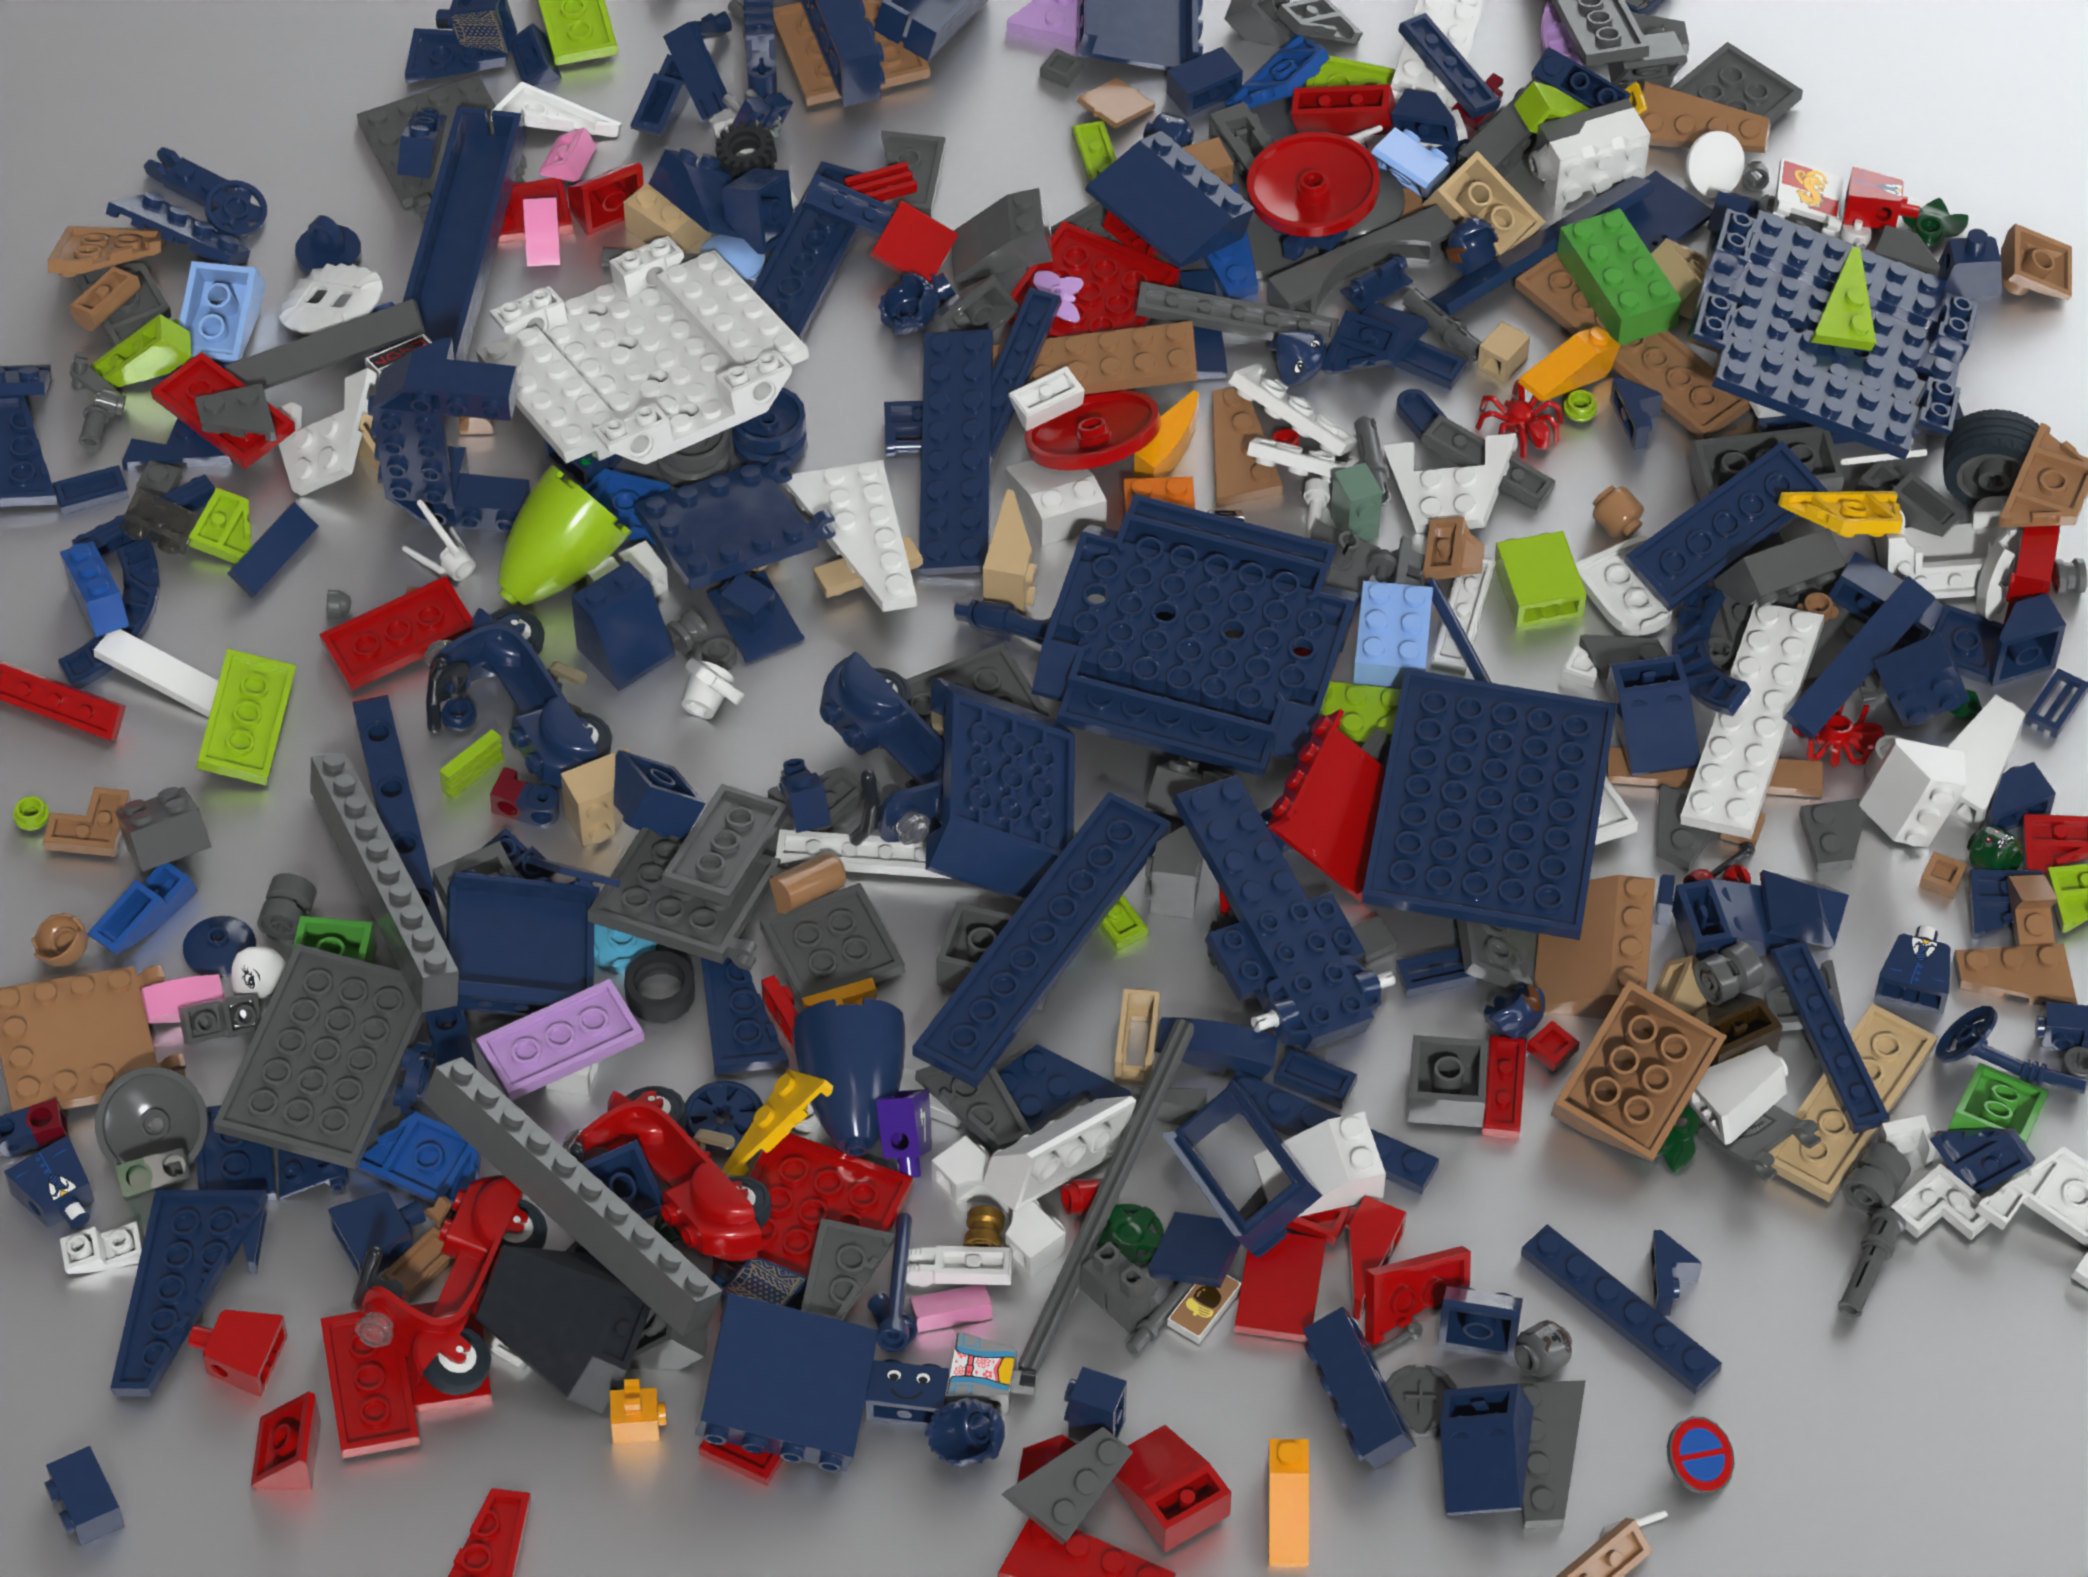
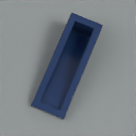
M264 1205L243 1241L250 1274H257L267 1219L266 1205Z

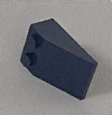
M683 148L679 152L665 149L649 184L707 232L743 239L725 221L724 208L721 205V188L731 183L733 179L731 174L720 166L721 161L707 153L697 156L695 153Z

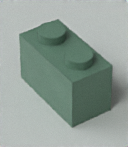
M1366 462L1335 471L1333 475L1331 518L1337 529L1343 532L1351 531L1350 535L1355 533L1359 539L1366 542L1379 536L1382 490Z

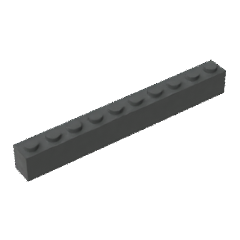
M346 751L311 757L310 792L421 1013L458 1006L459 970Z
M460 1057L435 1067L423 1102L678 1334L683 1337L709 1324L723 1290L711 1281L706 1274L701 1272L678 1249L672 1246L651 1225L633 1211L627 1203L622 1201L600 1179L594 1176L573 1155L555 1141L549 1133L544 1131L522 1109L516 1106L495 1085L477 1071L471 1063Z

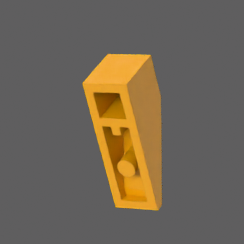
M1598 326L1589 328L1570 337L1523 374L1518 383L1541 402L1608 377L1621 345L1604 329Z
M1269 1439L1267 1461L1269 1566L1308 1567L1309 1439Z

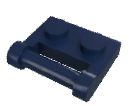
M923 401L884 402L886 458L896 457V454L922 453V439L896 440L895 436L922 435Z

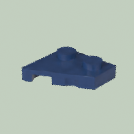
M2014 1128L1937 1131L1929 1139L1954 1175L1978 1194L2028 1168L2035 1161V1157Z

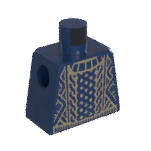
M453 0L450 9H438L436 13L437 28L453 29L457 44L460 47L502 54L510 53L517 29L508 0Z
M760 1257L747 1260L739 1271L722 1262L712 1276V1281L723 1288L720 1296L721 1309L728 1293L799 1310L802 1307L808 1280L804 1275Z

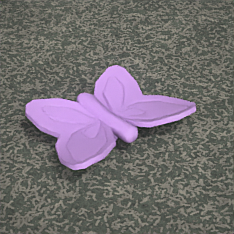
M1037 271L1034 274L1033 280L1036 288L1061 296L1062 303L1056 316L1069 322H1079L1078 310L1072 302L1076 300L1074 295L1084 285L1083 280L1070 276L1060 278L1056 273L1050 271Z

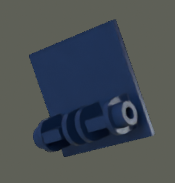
M278 1149L280 1199L324 1183L330 1186L332 1191L341 1192L345 1190V1186L349 1183V1176L346 1174V1167Z

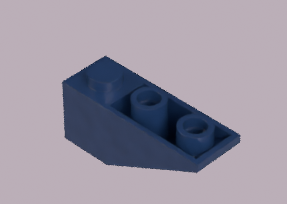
M1550 47L1546 49L1531 72L1532 80L1536 79L1545 85L1555 87L1590 109L1629 99L1631 93Z
M429 108L420 109L419 112L414 111L401 135L397 174L431 178L435 170L445 129L446 115H439V111Z

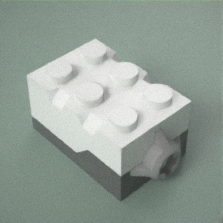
M1624 99L1538 124L1536 149L1529 155V167L1533 176L1540 180L1555 206L1566 202H1573L1579 199L1585 191H1589L1592 194L1604 193L1612 187L1613 183H1622L1632 176L1644 179L1651 134L1630 100Z

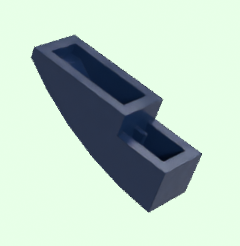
M667 54L659 73L653 74L631 122V129L662 137L686 106L690 94L672 55Z
M1162 1017L1159 1021L1154 1049L1157 1053L1161 1054L1175 1021L1183 1019L1194 1025V1034L1184 1053L1182 1062L1221 1076L1227 1069L1235 1072L1239 1070L1259 1080H1263L1274 1067L1278 1042L1276 1035L1263 1031L1255 1032L1253 1028L1206 1019Z

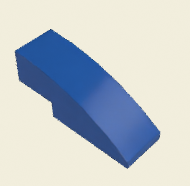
M171 863L163 864L156 867L143 883L135 880L87 934L114 955H117L132 947L164 924L198 890L191 878Z

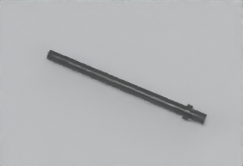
M1262 1185L1239 1211L1245 1221L1258 1212L1267 1202ZM1178 1282L1148 1319H1142L1137 1324V1332L1126 1343V1348L1131 1353L1138 1354L1149 1340L1154 1341L1158 1337V1329L1164 1324L1194 1284Z

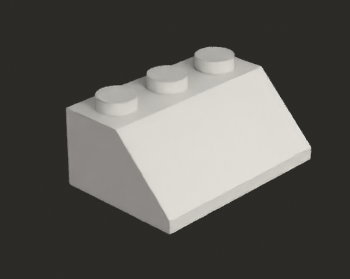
M1895 738L1858 800L1859 806L1893 841L1915 847L1928 848L1966 787L1965 751Z

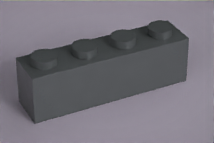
M1533 79L1525 88H1520L1506 107H1500L1495 117L1487 125H1482L1477 131L1476 136L1468 144L1465 143L1460 147L1456 155V160L1458 161L1457 169L1478 151L1505 178L1536 147L1537 133L1528 130L1513 104L1533 81L1541 82Z

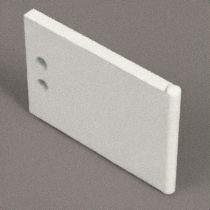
M1913 438L1906 458L1927 456V449ZM1858 442L1834 444L1841 465L1900 459Z

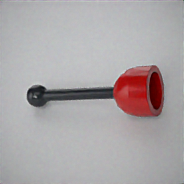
M1750 842L1744 843L1739 852L1711 872L1706 869L1692 871L1684 877L1683 884L1715 879L1726 868L1732 866L1744 856H1752L1755 852L1754 845Z

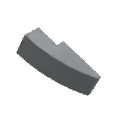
M1877 461L1864 473L1854 490L1897 492L1896 503L1900 504V509L1905 515V525L1941 537L1957 524L1965 514L1913 472L1904 477L1885 461Z

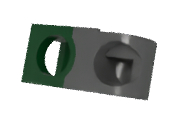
M184 1148L161 1154H152L114 1166L125 1201L192 1178Z

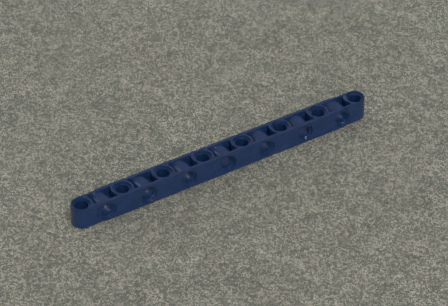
M388 695L354 701L352 703L377 813L446 945L444 927ZM448 1008L428 1011L425 1015L430 1041L435 1046L433 1054L436 1067L463 1057L477 1070L464 1011Z

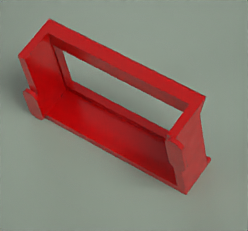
M2060 526L2023 528L2016 572L2011 574L2006 596L2008 606L2004 625L2015 602L2029 596L2036 597L2046 593L2049 595Z

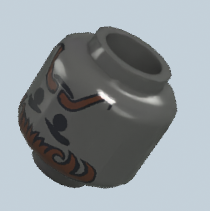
M1549 1320L1540 1321L1518 1335L1514 1349L1515 1360L1526 1373L1537 1377L1548 1376L1570 1361L1572 1339L1569 1332L1557 1323Z

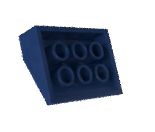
M1162 131L1139 140L1087 184L1085 188L1087 193L1178 269L1243 239L1255 209L1240 194L1227 186L1217 175L1209 171L1193 155L1186 152L1170 136Z

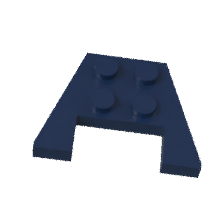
M176 368L167 375L160 376L156 382V385H158L160 382H162L164 379H166L179 368ZM178 418L166 444L132 438L122 459L123 470L136 471V466L147 465L149 460L166 465L187 463L188 467L232 464L233 462L231 458Z
M1038 1044L998 1071L999 1076L1032 1133L1041 1130L1048 1122L1055 1120L1084 1098L1092 1102L1096 1099L1131 1096L1130 1090Z

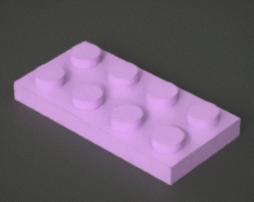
M611 979L476 1038L478 1050L505 1095L511 1101L645 1041L643 1030Z

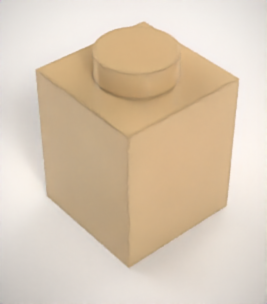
M1502 321L1479 345L1477 368L1506 383L1528 359L1530 336Z

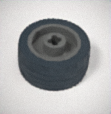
M2003 409L1976 411L1975 413L1965 415L1959 421L1957 420L1953 424L1952 432L1946 437L1944 445L1943 476L1945 486L1950 491V494L1957 498L1958 501L1970 507H1974L1983 498L1993 496L2009 497L2038 431V423L2028 416Z

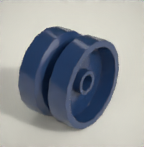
M782 388L766 413L732 427L734 454L740 463L745 466L760 462L765 467L774 456L786 454L791 461V465L785 466L782 469H789L794 467L804 457L808 447L804 404L797 394Z

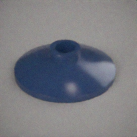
M214 916L204 919L193 926L187 933L183 942L184 959L187 965L197 974H219L220 978L229 977L232 973V963L236 954L248 947H257L255 934L248 924L235 917Z

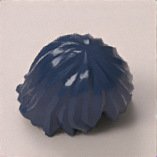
M963 1398L949 1402L935 1410L934 1415L931 1416V1422L927 1425L928 1430L925 1432V1436L929 1437L928 1445L931 1452L938 1454L939 1459H945L947 1462H950L951 1466L958 1465L963 1467L982 1463L989 1457L993 1460L999 1456V1451L1005 1438V1423L1002 1415L993 1408L992 1404H987L976 1398Z

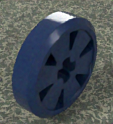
M734 1081L708 1083L695 1090L685 1102L687 1116L686 1125L683 1130L691 1139L701 1128L732 1135L735 1144L731 1148H723L705 1143L706 1151L711 1153V1157L729 1158L752 1124L755 1113L763 1106V1103L751 1088ZM725 1115L730 1116V1122L726 1120L723 1123L717 1122L718 1116L722 1119Z

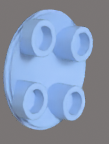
M721 234L710 238L699 252V254L716 250L744 281L758 278L765 262V254H757L744 239Z

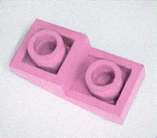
M556 197L523 199L527 267L560 265Z
M219 974L169 980L144 987L141 990L148 1023L180 1022L178 1007L224 998Z

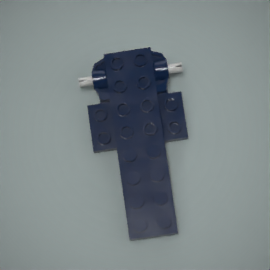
M1238 775L1176 794L1172 802L1239 923L1208 933L1205 942L1237 1000L1241 1001L1257 996L1261 1003L1264 1014L1252 1017L1251 1025L1255 1027L1254 1031L1260 1032L1271 1028L1282 1044L1300 1045L1303 1052L1327 1044H1334L1338 1040L1366 1031L1374 1019V1014L1381 1005V989L1395 985L1394 975L1391 976L1393 973L1389 970L1376 975L1372 970H1366L1357 962L1362 959L1366 952L1332 892L1311 899L1306 897Z

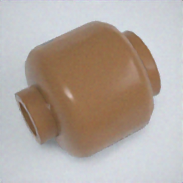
M1612 485L1599 494L1592 503L1595 506L1592 513L1593 518L1612 537L1620 536L1623 533L1626 537H1629L1643 524L1639 519L1644 512V507L1625 487L1615 488Z

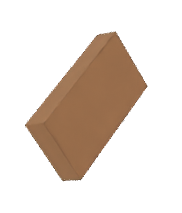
M435 1225L381 1275L384 1281L388 1279L398 1280L404 1287L405 1300L409 1303L456 1260L441 1253L444 1242L438 1240L441 1230Z

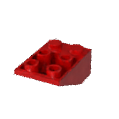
M1167 1425L1159 1427L1127 1446L1133 1453L1116 1474L1112 1483L1164 1553L1230 1516L1232 1494L1230 1489L1212 1465Z

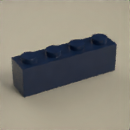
M1342 1306L1304 1328L1303 1331L1309 1342L1304 1345L1305 1350L1311 1361L1315 1365L1319 1364L1323 1375L1319 1377L1320 1382L1326 1393L1330 1397H1335L1338 1407L1334 1408V1412L1341 1425L1345 1429L1349 1427L1353 1436L1349 1440V1444L1356 1457L1360 1461L1365 1459L1377 1469L1416 1447L1357 1320Z

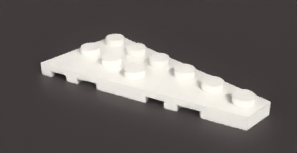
M883 460L791 474L792 479L790 481L782 483L785 490L794 495L802 511L806 510L811 518L822 510H829L835 521L826 525L830 524L835 530L836 535L826 539V541L837 555H842L846 560L848 569L852 574L856 573L863 582L864 589L883 612L918 606L917 595Z

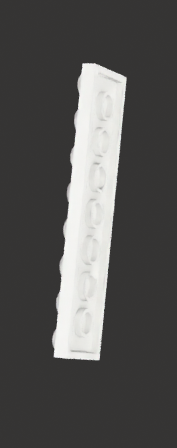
M1759 603L1754 604L1729 675L1734 679L1747 682L1751 692L1733 717L1716 712L1680 815L1681 825L1748 839L1752 838L1790 725L1783 718L1799 699L1824 625V615L1771 604L1765 607H1760Z

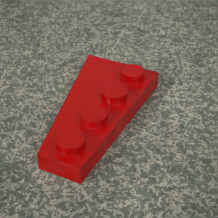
M491 1488L470 1528V1535L463 1549H459L453 1561L454 1566L448 1577H515L531 1505V1494L529 1492Z
M1030 1518L998 1571V1577L1176 1576V1573L1077 1529L1068 1541L1062 1545Z

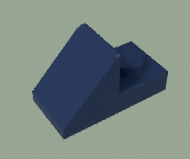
M1620 377L1613 378L1610 402L1633 449L1646 448L1648 435L1652 432L1651 418L1660 415L1663 396L1655 390Z
M1654 1230L1650 1247L1654 1309L1663 1316H1670L1673 1301H1679L1680 1283H1697L1702 1264L1699 1259L1665 1232Z

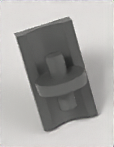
M1402 536L1397 550L1390 553L1387 549H1381L1380 553L1369 557L1367 568L1371 574L1376 576L1375 579L1378 582L1385 581V583L1421 586V581L1408 577L1407 573L1418 577L1423 570L1425 555L1412 550V539Z

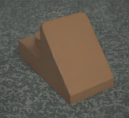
M2045 875L2009 876L2007 883L2015 946L2055 944L2051 907L2057 902V896Z

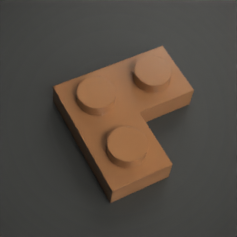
M94 787L86 816L50 813L43 838L44 849L116 857L122 832L115 811L123 809V806L131 801L130 791Z

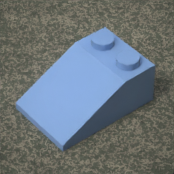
M191 261L179 320V326L190 332L192 355L190 359L202 352L213 361L233 363L241 360L260 314L266 284L257 268Z

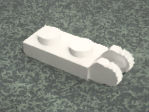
M974 1246L912 1248L911 1250L909 1249V1267H907L906 1282L915 1287L917 1285L928 1287L933 1282L934 1284L1011 1285L1013 1249L1011 1247Z

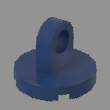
M319 215L308 226V230L298 239L295 245V257L300 270L306 275H309L312 269L323 268L327 263L334 266L340 263L347 266L352 264L358 266L362 259L361 242L357 234L348 227L338 225L327 216Z

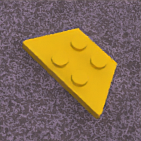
M1895 491L1781 492L1778 503L1781 508L1848 538L1854 537L1855 534H1868L1874 537H1883L1885 534H1900L1903 523L1902 514H1900V504L1896 503L1898 493Z

